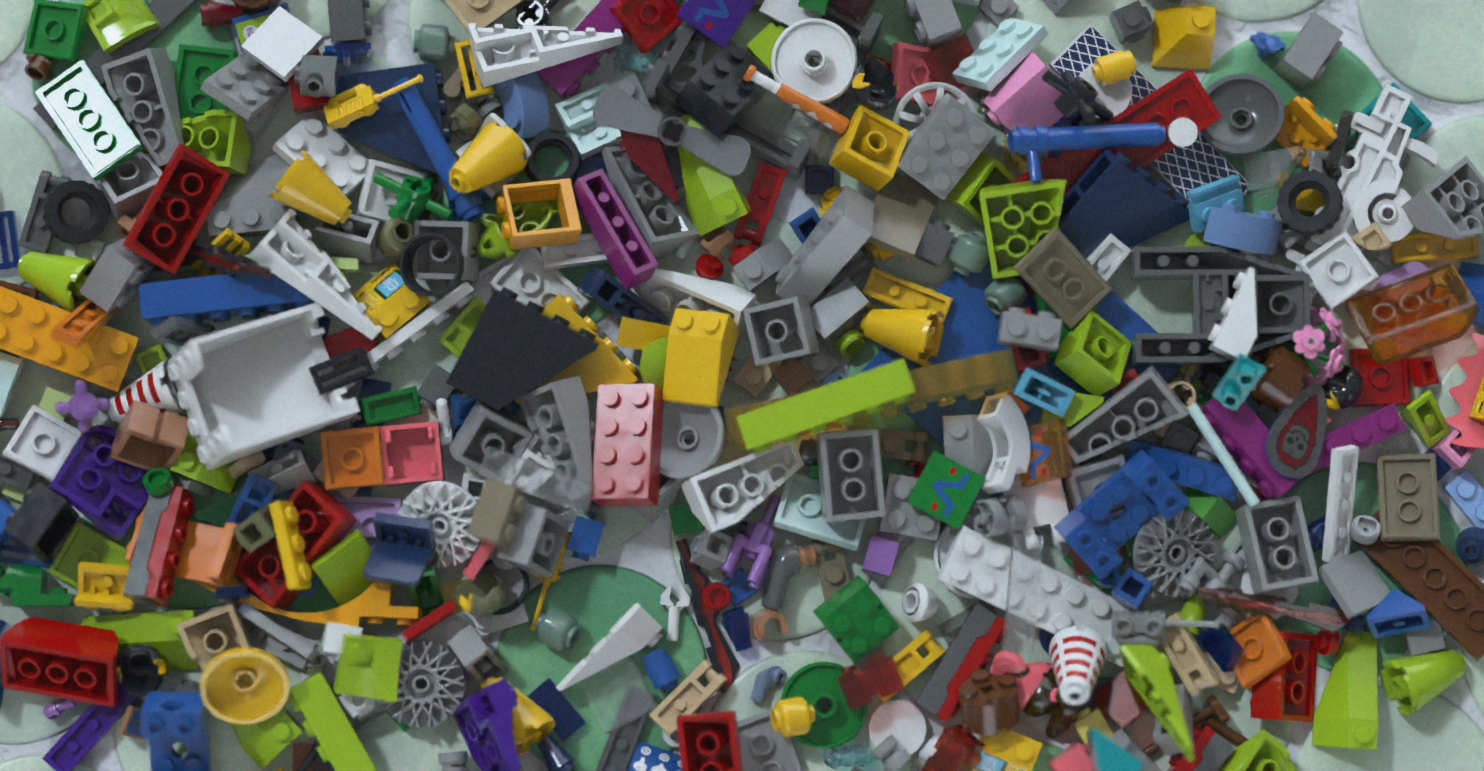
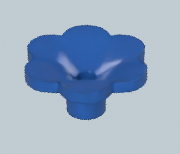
M1257 32L1256 35L1253 34L1250 37V41L1259 49L1258 57L1262 59H1268L1270 52L1276 54L1279 51H1284L1286 47L1283 42H1280L1281 39L1275 35Z

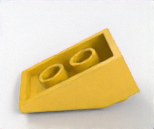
M675 309L668 333L662 397L664 402L718 408L740 331L730 314Z

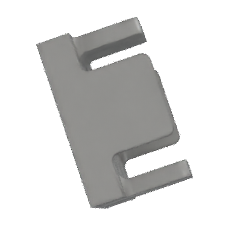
M1098 454L1082 462H1074L1076 468L1066 470L1068 479L1064 480L1071 507L1073 509L1076 508L1125 464L1124 456L1118 454L1106 458L1103 454ZM1117 503L1113 505L1110 509V516L1113 518L1121 516L1124 512L1123 504Z

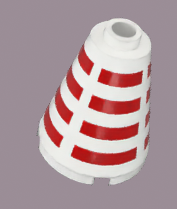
M169 359L160 362L110 399V405L107 410L114 422L121 423L134 400L149 403L153 407L159 408L161 413L168 411L176 412L180 416L187 414L186 410L182 409L179 405L177 385L168 375L167 366L169 365Z
M1069 627L1059 631L1054 635L1049 646V657L1060 696L1066 703L1071 705H1081L1089 699L1108 655L1107 644L1103 637L1096 631L1084 627V631L1077 630V627Z

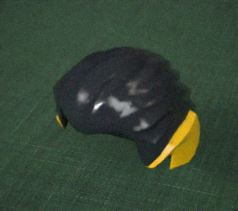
M874 56L866 58L853 74L852 87L856 100L861 105L874 111L887 109L896 100L899 88L897 85H893L895 76L892 71Z
M1344 364L1340 372L1335 373L1332 378H1328V381L1321 386L1324 389L1327 408L1329 410L1346 409L1357 402L1363 391V379L1355 366Z
M139 642L133 643L118 658L117 673L119 682L127 692L145 701L148 692H156L163 683L166 663L161 659L158 650L153 646Z

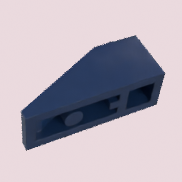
M594 266L577 288L580 293L620 321L622 316L665 325L669 321V318L630 289L625 290L622 283Z

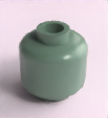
M423 24L420 30H415L413 53H418V57L422 61L445 62L448 53H454L455 36H449V29L445 25Z
M968 231L967 235H959L949 255V259L955 264L953 269L965 276H969L971 272L981 273L989 259L987 240Z
M1018 275L994 279L985 289L984 293L987 308L997 316H1001L1003 311H1009V307L1020 308L1027 299L1024 280Z
M557 608L551 609L546 614L542 613L535 625V628L538 629L537 637L539 641L557 651L572 648L576 644L581 632L577 619Z

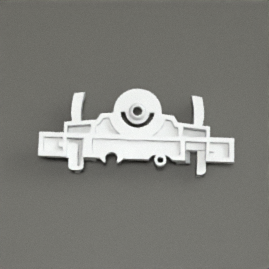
M1386 84L1370 116L1357 112L1349 120L1348 125L1350 128L1360 134L1352 146L1353 150L1346 152V155L1354 160L1353 167L1351 169H1346L1343 166L1338 168L1340 177L1336 184L1341 190L1344 200L1343 212L1340 214L1341 218L1333 225L1334 227L1331 230L1328 229L1324 234L1308 236L1304 246L1305 249L1313 252L1343 230H1346L1350 237L1362 231L1371 224L1368 219V208L1371 201L1376 196L1385 193L1393 194L1395 197L1393 200L1384 199L1375 204L1372 210L1374 222H1377L1390 242L1404 238L1412 230L1414 223L1408 218L1401 207L1411 199V196L1405 190L1398 187L1403 175V171L1398 165L1404 151L1412 156L1423 159L1431 167H1435L1440 153L1427 144L1409 138L1412 128L1400 123L1413 96ZM1324 207L1316 209L1314 216L1319 214ZM1385 208H1390L1393 211V216L1390 219L1383 217L1382 212ZM1357 246V247L1360 249V251H1364V250H1365V249H1363V248ZM1291 248L1286 249L1284 252L1286 258L1294 263H1298L1306 257ZM1296 265L1294 270L1302 272ZM1372 281L1360 291L1365 293L1372 292L1379 281ZM1311 284L1310 305L1317 293Z

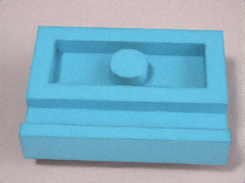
M1233 174L1186 192V196L1189 197L1190 201L1188 210L1191 230L1193 232L1200 233L1206 230L1211 207H1221L1222 203L1239 206V211L1245 212L1242 189L1239 188L1240 176Z

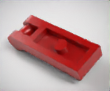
M760 161L746 198L752 211L739 217L733 234L736 239L741 240L744 238L752 241V245L760 247L787 175L786 170ZM748 219L759 223L756 230L746 227Z

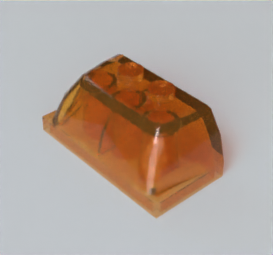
M1452 262L1345 301V309L1363 338L1372 358L1381 365L1395 362L1462 337L1472 325L1478 307L1477 302Z

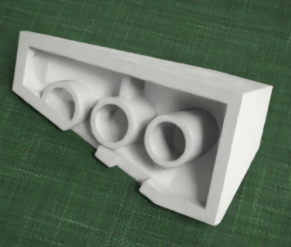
M658 268L650 280L636 285L635 288L636 292L658 309L669 311L672 315H674L676 308L730 314L740 329L733 356L747 329L743 309L754 307L756 294L730 283Z
M636 602L609 630V634L592 648L589 655L583 658L556 688L559 691H563L642 650L646 645L652 648L663 637L660 633L663 627Z

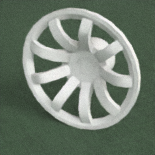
M942 82L924 83L908 91L901 98L895 109L892 122L899 125L901 118L916 123L917 127L909 133L907 139L909 141L942 99L944 90L958 96V101L963 105L965 104L969 110L977 115L973 103L963 91L953 85ZM937 89L932 107L927 106L920 92ZM912 97H914L921 109L918 115L902 111Z

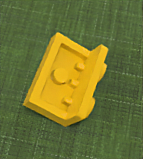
M80 561L78 565V593L74 599V605L83 606V608L89 610L98 608H110L116 612L132 610L136 603L123 594L130 566Z

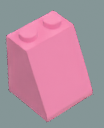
M1033 51L990 91L983 101L990 109L986 114L997 126L1001 123L1005 125L1007 129L1003 133L1007 137L1009 130L1015 129L1016 126H1027L1028 129H1031L1034 125H1045L1047 128H1051L1064 116L1054 105V102L1062 93L1042 80L1043 74L1050 70Z

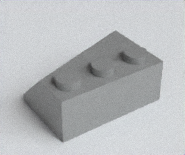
M276 153L249 165L247 175L230 174L207 216L209 236L214 240L226 228H229L242 238L266 236L286 212L292 208L269 197L272 191L278 194L279 190L275 186L291 165ZM292 208L297 213L295 219L300 225L299 210Z
M1465 156L1441 173L1401 207L1408 218L1421 231L1454 240L1484 234V178L1469 158Z

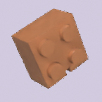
M134 400L116 429L110 458L149 471L157 467L169 470L184 448L188 431L187 420L189 418L180 416L176 412L165 411L161 413L159 408L153 407L149 403Z

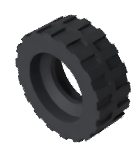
M1305 169L1299 173L1295 172L1288 180L1286 179L1283 182L1282 188H1279L1277 205L1279 215L1292 231L1294 230L1300 235L1314 236L1315 234H1324L1328 229L1331 230L1334 227L1333 225L1341 218L1340 214L1344 208L1341 190L1333 178H1330L1324 172L1321 173L1315 169H1312V171ZM1306 189L1318 190L1322 193L1325 200L1322 211L1312 217L1300 214L1296 208L1298 195Z
M83 180L67 181L55 186L47 194L45 204L42 207V210H44L42 217L43 221L45 220L47 230H50L52 236L64 243L81 244L96 239L98 235L102 234L104 227L107 226L109 221L110 209H108L107 205L109 203L104 198V193L98 190L94 184ZM71 198L84 200L90 208V217L82 226H71L62 217V207Z

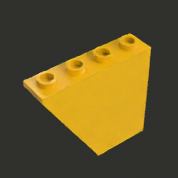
M559 293L544 307L543 314L551 318L557 314L570 321L569 327L577 332L583 328L595 334L596 338L594 341L598 342L599 345L595 351L530 391L554 381L580 376L585 393L598 391V385L635 383L638 380L635 374L638 369L627 357L623 361L615 353L619 348L608 337L602 339L595 332L599 327L588 315L584 318L576 311L579 307L578 304L568 294L563 297ZM518 397L517 399H515V401L521 406V402Z

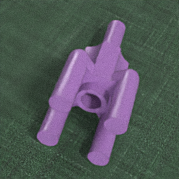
M76 379L73 382L75 394L71 396L68 402H56L54 410L59 414L70 413L72 417L78 420V430L88 432L91 428L90 419L92 420L97 415L98 410L108 409L110 403L106 398L100 397L96 399L94 395L87 392L86 382Z
M772 494L759 523L750 521L744 535H735L725 564L721 565L720 568L723 571V577L732 579L743 557L748 561L754 562L747 581L750 582L748 587L759 591L766 576L769 561L773 556L770 546L776 532L769 527L778 510L781 497Z

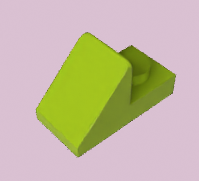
M1429 389L1400 413L1402 418L1413 425L1422 445L1428 449L1451 432L1432 391Z

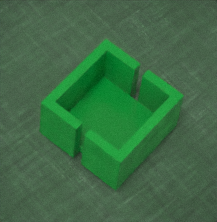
M859 576L852 579L813 611L854 664L900 628L868 584Z

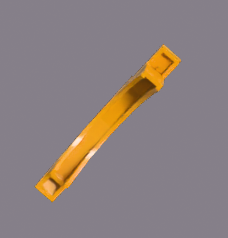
M235 572L229 588L196 582L215 593L243 604L246 603L250 607L262 612L314 625L325 626L327 622L362 627L363 630L364 619H367V624L384 625L385 620H396V625L411 626L414 624V621L422 619V609L419 607L394 606L395 584L375 581L362 594L344 605L315 613H297L270 608L244 585Z

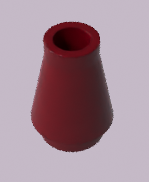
M213 1L201 3V26H209V29L233 24L232 18L242 16V9L235 5Z

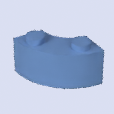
M536 71L494 84V90L503 105L504 121L521 139L537 137L548 132V99L542 81Z
M1222 203L1221 207H1211L1203 241L1243 251L1275 255L1284 221L1275 219L1276 214L1272 212L1258 210V214L1239 211V206Z

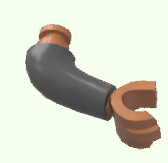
M791 543L784 545L773 554L769 561L761 603L764 609L758 610L750 621L751 632L757 641L761 642L767 635L764 625L771 618L775 619L778 632H789L786 619L778 612V609L782 608L790 579L794 575L800 574V569L806 568L807 564L816 566L817 558L813 545H808L804 550L803 547L796 548Z

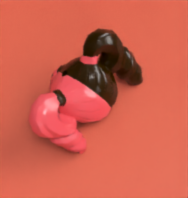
M1010 651L996 653L990 673H994L996 676L1005 674L1015 676L1018 686L1020 710L1032 717L1043 716L1049 713L1051 718L1046 727L1048 738L1061 736L1065 730L1070 728L1080 712L1079 705L1068 704L1061 698L1052 664L1042 661L1025 664L1024 659L1017 653Z

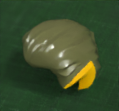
M487 574L477 576L474 580L470 579L460 583L455 588L457 603L460 605V608L473 616H488L499 610L506 598L505 583L497 575H493L492 579Z

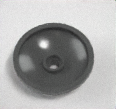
M1233 74L1217 80L1206 90L1222 118L1201 130L1204 139L1215 149L1230 155H1250L1265 149L1278 137L1284 124V104L1276 88L1265 79L1251 74ZM1240 119L1247 121L1244 125H1238L1236 122Z

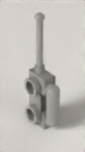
M1112 611V637H1116L1117 643L1121 646L1128 644L1153 645L1156 647L1160 644L1161 639H1165V627H1216V629L1220 627L1218 620L1184 621L1166 619L1165 613H1162V611ZM1130 632H1144V633H1147L1148 635L1129 634V633H1130Z

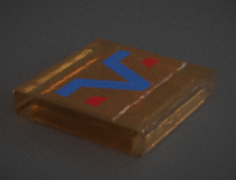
M1058 418L1027 426L1030 436V460L1027 472L1019 474L1021 487H1031L1073 477L1065 419Z

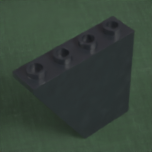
M503 287L501 291L495 289L446 383L499 410L595 351L599 345L598 342L594 341L596 335L583 328L577 332L569 327L570 321L557 314L553 318L543 314L545 308L530 300L527 305L517 300L519 294L506 287Z

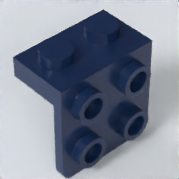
M377 512L373 519L377 541L363 569L364 578L412 587L419 585L436 547L433 522Z

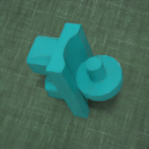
M1240 352L1212 392V397L1231 410H1238L1266 371V367L1253 362Z

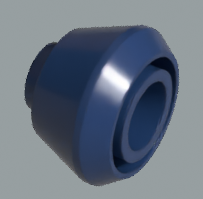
M1469 527L1457 536L1455 549L1463 562L1472 566L1484 565L1483 528Z

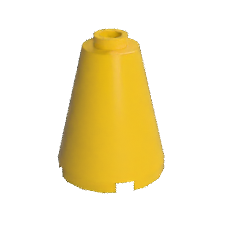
M496 121L485 125L450 169L449 182L452 188L467 194L520 173L527 165V160L524 161L523 157L526 149L520 137L509 126L505 125L502 128L496 125L498 123Z
M302 150L299 156L303 160L301 161L296 158L275 186L279 190L278 194L272 191L269 197L333 226L337 222L343 225L353 211L349 208L352 202L310 154Z
M871 309L868 314L865 313L863 315L860 328L864 331L866 338L921 366L929 367L932 362H928L930 356L936 357L941 345L944 325L939 324V317L944 318V314L941 310Z
M491 676L480 687L483 689L485 686L504 678L502 676L497 678ZM513 686L517 693L518 705L512 712V732L516 752L519 757L530 751L529 745L536 740L539 743L551 733L556 723L553 716Z

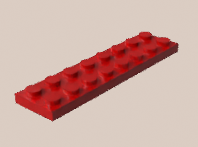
M1189 68L1114 116L1109 122H1104L1101 125L1158 123L1159 126L1163 125L1165 127L1166 139L1159 146L1108 148L1115 154L1118 151L1125 154L1132 161L1131 165L1136 168L1138 165L1146 166L1176 147V145L1171 143L1167 134L1170 123L1175 119L1188 118L1192 120L1199 132L1222 118L1192 68ZM1106 148L1060 150L1040 163L1042 179H1066L1065 196ZM1029 171L1008 184L1030 181Z

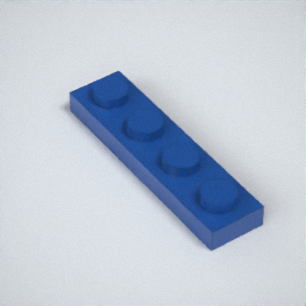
M1138 438L1129 441L1124 456L1125 463L1142 450L1159 465L1172 482L1234 501L1238 488L1222 464Z

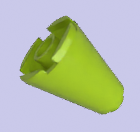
M31 251L20 258L18 271L23 280L65 310L73 312L88 299L80 293V290L97 264V261L89 258Z
M1446 649L1384 661L1382 665L1385 668L1380 670V676L1390 701L1396 699L1400 705L1396 709L1401 714L1409 716L1417 712L1463 676L1466 662L1460 652Z

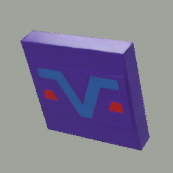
M686 0L676 16L723 49L755 1Z

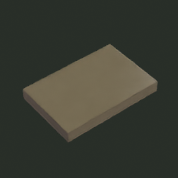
M895 172L893 178L878 191L874 200L873 234L868 238L867 242L912 260L939 197L921 183Z
M1056 227L1013 267L1070 329L1113 289Z
M1436 453L1376 455L1379 523L1381 526L1380 542L1440 541Z

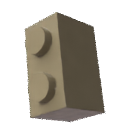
M486 478L467 534L480 541L509 549L512 541L517 536V526L521 515L527 508L529 493L517 486Z

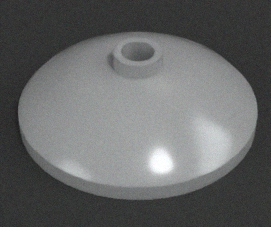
M664 402L660 473L672 479H689L705 472L714 464L722 451L725 440V425L722 415L717 408ZM694 436L693 444L689 445V439Z

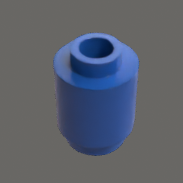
M663 647L642 658L645 663L643 667L656 690L662 688L665 693L679 685L677 679L682 676L669 652L665 653Z

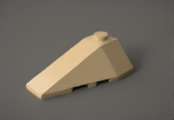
M236 601L176 625L187 653L203 670L212 659L226 651L238 648H253L244 620L237 612L239 608Z

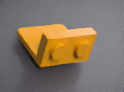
M1296 96L1284 108V124L1275 141L1305 169L1309 165L1308 149L1324 150L1338 136L1335 133V126L1328 119H1321L1314 112L1316 110L1315 106L1307 98L1303 97L1301 99L1299 96Z

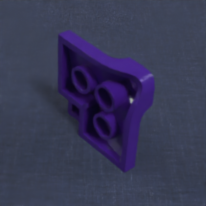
M95 425L88 432L84 433L50 484L49 489L65 498L74 508L87 517L95 525V528L119 542L149 497L143 485V477L149 470L110 458L116 430L108 426ZM92 439L100 440L101 445L95 446L92 443Z
M506 678L487 685L477 694L466 698L456 707V711L453 713L474 761L482 771H519L522 768L512 732V712L518 705V697L515 688L508 683Z

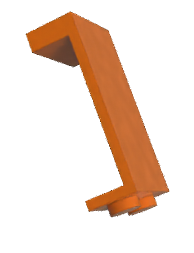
M145 505L141 514L136 519V529L132 540L126 547L125 560L130 564L144 516ZM189 521L187 525L188 536L186 541L183 542L180 552L181 563L174 577L229 588L243 546L240 545L236 534L232 530L238 525L226 522L225 527L222 528Z

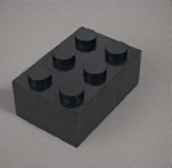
M731 41L687 81L675 102L720 138L760 101L767 91L766 88H763L754 81L750 80L747 82L743 80L751 64L756 66L758 72L774 80V76L741 47Z

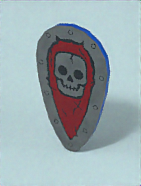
M1313 384L1301 390L1292 403L1282 410L1267 435L1265 443L1266 457L1271 467L1284 477L1290 479L1302 478L1311 473L1318 463L1327 421V402L1324 389L1320 385Z

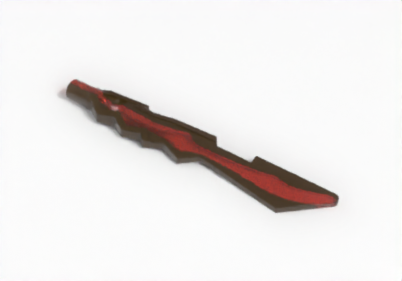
M1199 586L1196 594L1197 598L1213 601L1221 608H1232L1239 614L1250 613L1253 617L1264 614L1274 621L1285 615L1331 633L1336 632L1356 618L1348 619L1342 609L1309 602L1307 608L1288 604L1284 597L1242 593L1243 590L1223 587L1211 589Z

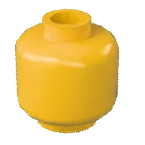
M802 697L779 700L776 702L774 709L770 710V721L773 730L779 732L785 738L807 734L810 731L811 722H815L816 719L814 707L808 705Z

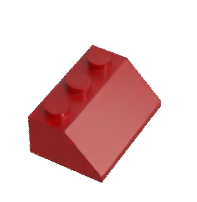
M1279 631L1292 658L1252 686L1250 718L1313 722L1317 666L1316 635Z

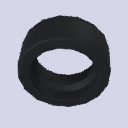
M547 132L538 135L530 142L528 147L531 150V155L524 169L527 177L532 182L568 178L572 181L579 167L580 154L576 145L569 137L560 133ZM556 146L567 154L569 159L568 167L562 175L557 177L547 176L537 169L535 156L542 147Z

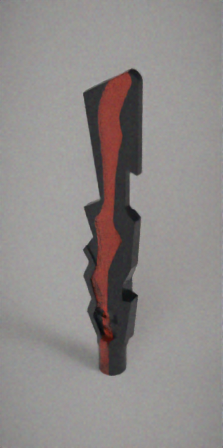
M194 239L184 259L203 260L206 270L216 268L220 274L227 273L230 277L240 275L244 279L250 277L268 279L271 275L270 268L259 265L255 260L242 254L234 256L228 250L210 244L207 248L195 245L196 239Z
M684 538L675 542L680 554L679 562L685 585L689 584L691 589V603L697 624L705 628L711 647L705 649L710 662L713 664L712 668L718 674L722 673L728 679L720 688L722 693H726L739 668V664L715 622L720 611L708 609L702 601V592L708 585V577L701 571L700 566L690 562L691 550L687 539Z

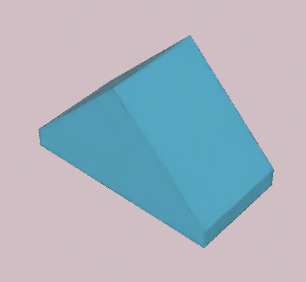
M1026 367L1013 394L1063 418L1076 391Z

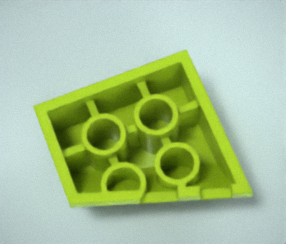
M1042 179L1039 183L1024 181L980 189L979 197L993 279L1019 275L1013 267L1054 227L1058 228L1066 179Z

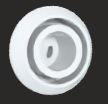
M913 583L905 590L902 596L901 607L903 614L909 621L919 622L931 618L937 612L939 601L935 592L922 583Z

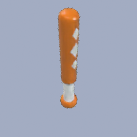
M752 64L747 69L743 80L747 82L750 80L774 93L777 98L792 105L839 134L846 132L850 121L845 116L783 83H777L771 78L764 76Z

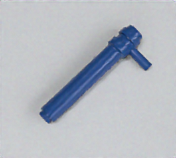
M405 77L393 84V87L409 81V78ZM414 84L394 93L447 190L446 196L451 203L454 202L456 206L454 210L459 218L462 217L464 222H469L485 212L482 207L484 205L483 201H488L491 197L484 190L464 194L452 188L449 182V171L457 160L416 85Z
M1158 123L1047 128L1045 125H1034L1031 129H1028L1027 126H1016L1015 129H1010L1008 132V148L1010 153L1016 152L1017 155H1027L1030 182L1039 183L1042 181L1038 154H1046L1047 151L1159 146L1160 143L1165 142L1166 131L1163 125L1159 126Z

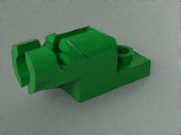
M10 565L6 568V574H4V568L0 566V595L10 597V594H12L11 606H75L74 599L76 594H68V588H50V594H47L48 578L46 570L36 565Z

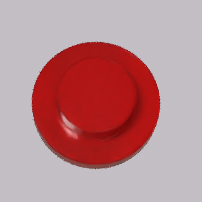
M702 254L696 261V273L701 278L715 280L724 272L723 264L716 256Z
M713 582L704 588L702 601L708 609L721 611L729 605L731 592L725 584Z
M1321 629L1315 637V647L1318 649L1319 654L1328 656L1338 651L1340 646L1339 633L1337 631L1331 633Z

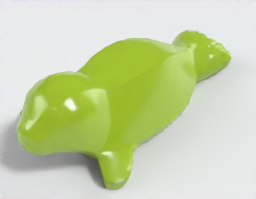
M556 199L524 202L512 207L517 232L544 230L552 216L559 215ZM483 214L480 217V222L487 228L477 245L478 254L489 259H498L504 254L508 258H514L517 255L518 249L509 250L508 240H503L501 233V223L504 222L502 214Z

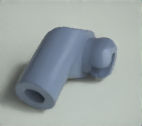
M771 666L759 672L756 676L750 699L764 703L768 688L785 682L787 678L785 670L779 666Z

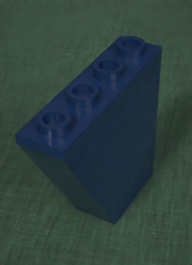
M434 62L338 76L336 95L359 84L370 85L375 94H380L393 88V84L402 78L408 77L411 80L419 74L422 75L424 78L423 82H418L415 85L447 143H452L449 126L444 127L443 115H448L446 99L440 98L439 87H444L442 70L436 69ZM394 94L378 102L379 109L373 115L360 117L351 121L347 127L338 128V133L343 139L439 177Z
M1106 148L1063 197L1058 229L1087 259L1110 233L1130 248L1189 221L1190 216L1187 206L1190 202L1179 192H1176L1174 195L1169 192L1171 190L1170 187L1159 178L1153 181L1150 178L1151 174L1142 166L1133 167L1131 165L1132 161L1122 152L1118 151L1115 154Z

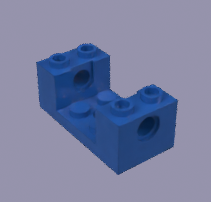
M1140 450L1057 523L1054 528L1085 564L1102 580L1123 562L1115 551L1134 536L1145 523L1157 514H1160L1169 521L1190 501L1159 465L1144 451ZM1117 503L1123 504V514L1117 518L1111 517V507Z
M149 691L140 711L142 739H149L151 771H212L209 710L202 702L200 692ZM181 742L187 746L188 751L179 753L174 750L172 745Z

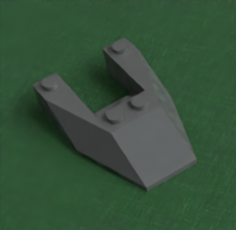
M1223 246L1133 247L1130 253V280H1191L1192 333H1135L1131 337L1132 366L1223 363L1231 360L1209 349L1212 341L1208 340V336L1214 324L1220 325L1224 317L1223 314H1220L1224 302L1227 298L1232 299L1237 290L1232 287L1240 271L1245 273L1249 267L1254 268L1257 336L1248 354L1292 340L1295 331L1302 330L1306 325L1311 326L1310 275L1275 263L1271 264L1247 254L1234 252Z

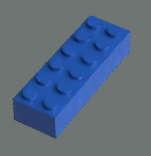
M261 270L257 272L263 273L269 277L268 279L260 277L244 279L240 275L230 277L228 274L138 284L141 317L150 323L151 326L156 327L173 315L202 322L203 319H213V322L220 323L231 321V316H242V319H256L260 317L259 313L267 312L273 316L317 302L274 273Z

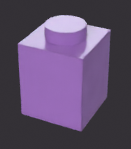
M878 532L877 537L871 535L861 570L890 577L899 546L898 542L893 541L895 536Z

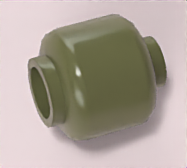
M400 217L389 219L380 227L376 241L378 249L389 258H400L404 247L414 237V224Z

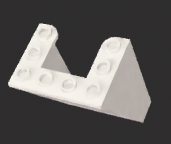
M313 303L192 339L168 361V375L177 385L179 405L182 409L186 410L189 418L187 420L189 432L197 440L199 446L197 448L198 457L201 463L206 465L207 470L347 420L360 411L355 397L346 400L344 396L348 393L346 387L338 388L319 396L312 375L309 373V367L330 359L322 339L325 330L324 327L319 328L317 318L325 315L320 304ZM331 366L321 371H318L317 373L320 377L322 375L334 371L333 366ZM337 377L322 382L323 386L338 381Z

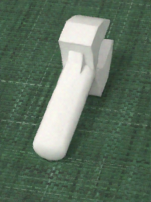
M440 398L436 401V408L440 426L441 445L444 447L450 446L453 441V426L450 421L447 400Z
M669 586L661 595L660 605H665L669 610L667 640L676 642L679 635L680 611L684 607L690 606V597L685 589L681 587V599L674 606L670 600L671 586Z

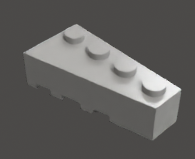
M846 185L801 247L797 249L787 266H783L777 273L775 278L777 282L776 295L783 299L807 296L810 306L873 234L874 202Z
M1152 365L1061 435L1059 442L1073 460L1079 463L1112 449V447L1135 439L1144 433L1158 429L1167 423L1187 416L1189 412Z

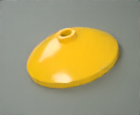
M254 648L233 649L216 656L207 664L200 678V696L205 707L217 718L233 724H254L269 719L284 706L290 691L289 676L284 665L273 655Z

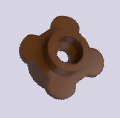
M27 54L28 64L25 67V72L30 78L42 82L53 77L51 72L53 64L47 58L41 55Z

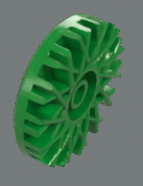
M833 662L808 664L796 671L783 689L781 700L802 697L808 705L814 707L816 719L815 722H811L810 731L804 735L794 736L798 741L809 747L832 749L842 746L858 734L865 722L868 709L865 689L858 677L842 665ZM821 700L829 702L828 710L821 711L818 704Z

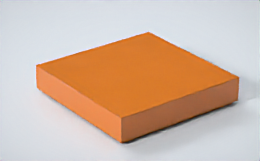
M379 426L320 432L326 491L385 485Z
M1264 614L1255 617L1252 615L1248 616L1218 638L1244 689L1251 688L1292 658L1273 620Z

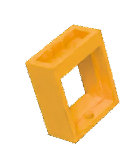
M570 178L502 185L500 196L496 197L497 213L502 214L504 221L501 223V233L503 240H508L509 250L578 242L582 229ZM556 199L562 228L517 232L511 204Z

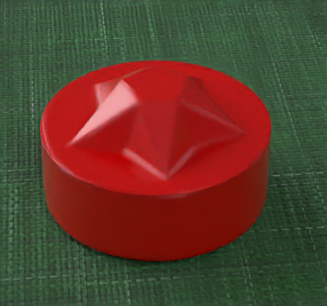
M751 243L747 245L739 244L733 248L732 256L728 261L734 267L756 251Z

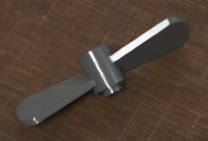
M617 87L603 89L598 95L593 108V117L599 125L658 137L667 146L679 145L729 176L741 174L747 166L751 148L744 138L729 134H723L718 138L709 130L686 126L685 122L678 117L666 118Z

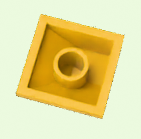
M1187 5L1154 10L1152 68L1209 70L1215 37L1216 7Z

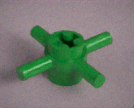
M379 172L376 173L373 182L396 194L397 202L388 210V215L392 219L400 217L407 221L420 220L425 209L447 221L452 218L453 210L431 200L430 190L438 183V178L435 175H429L426 179L414 176L406 177L402 184Z

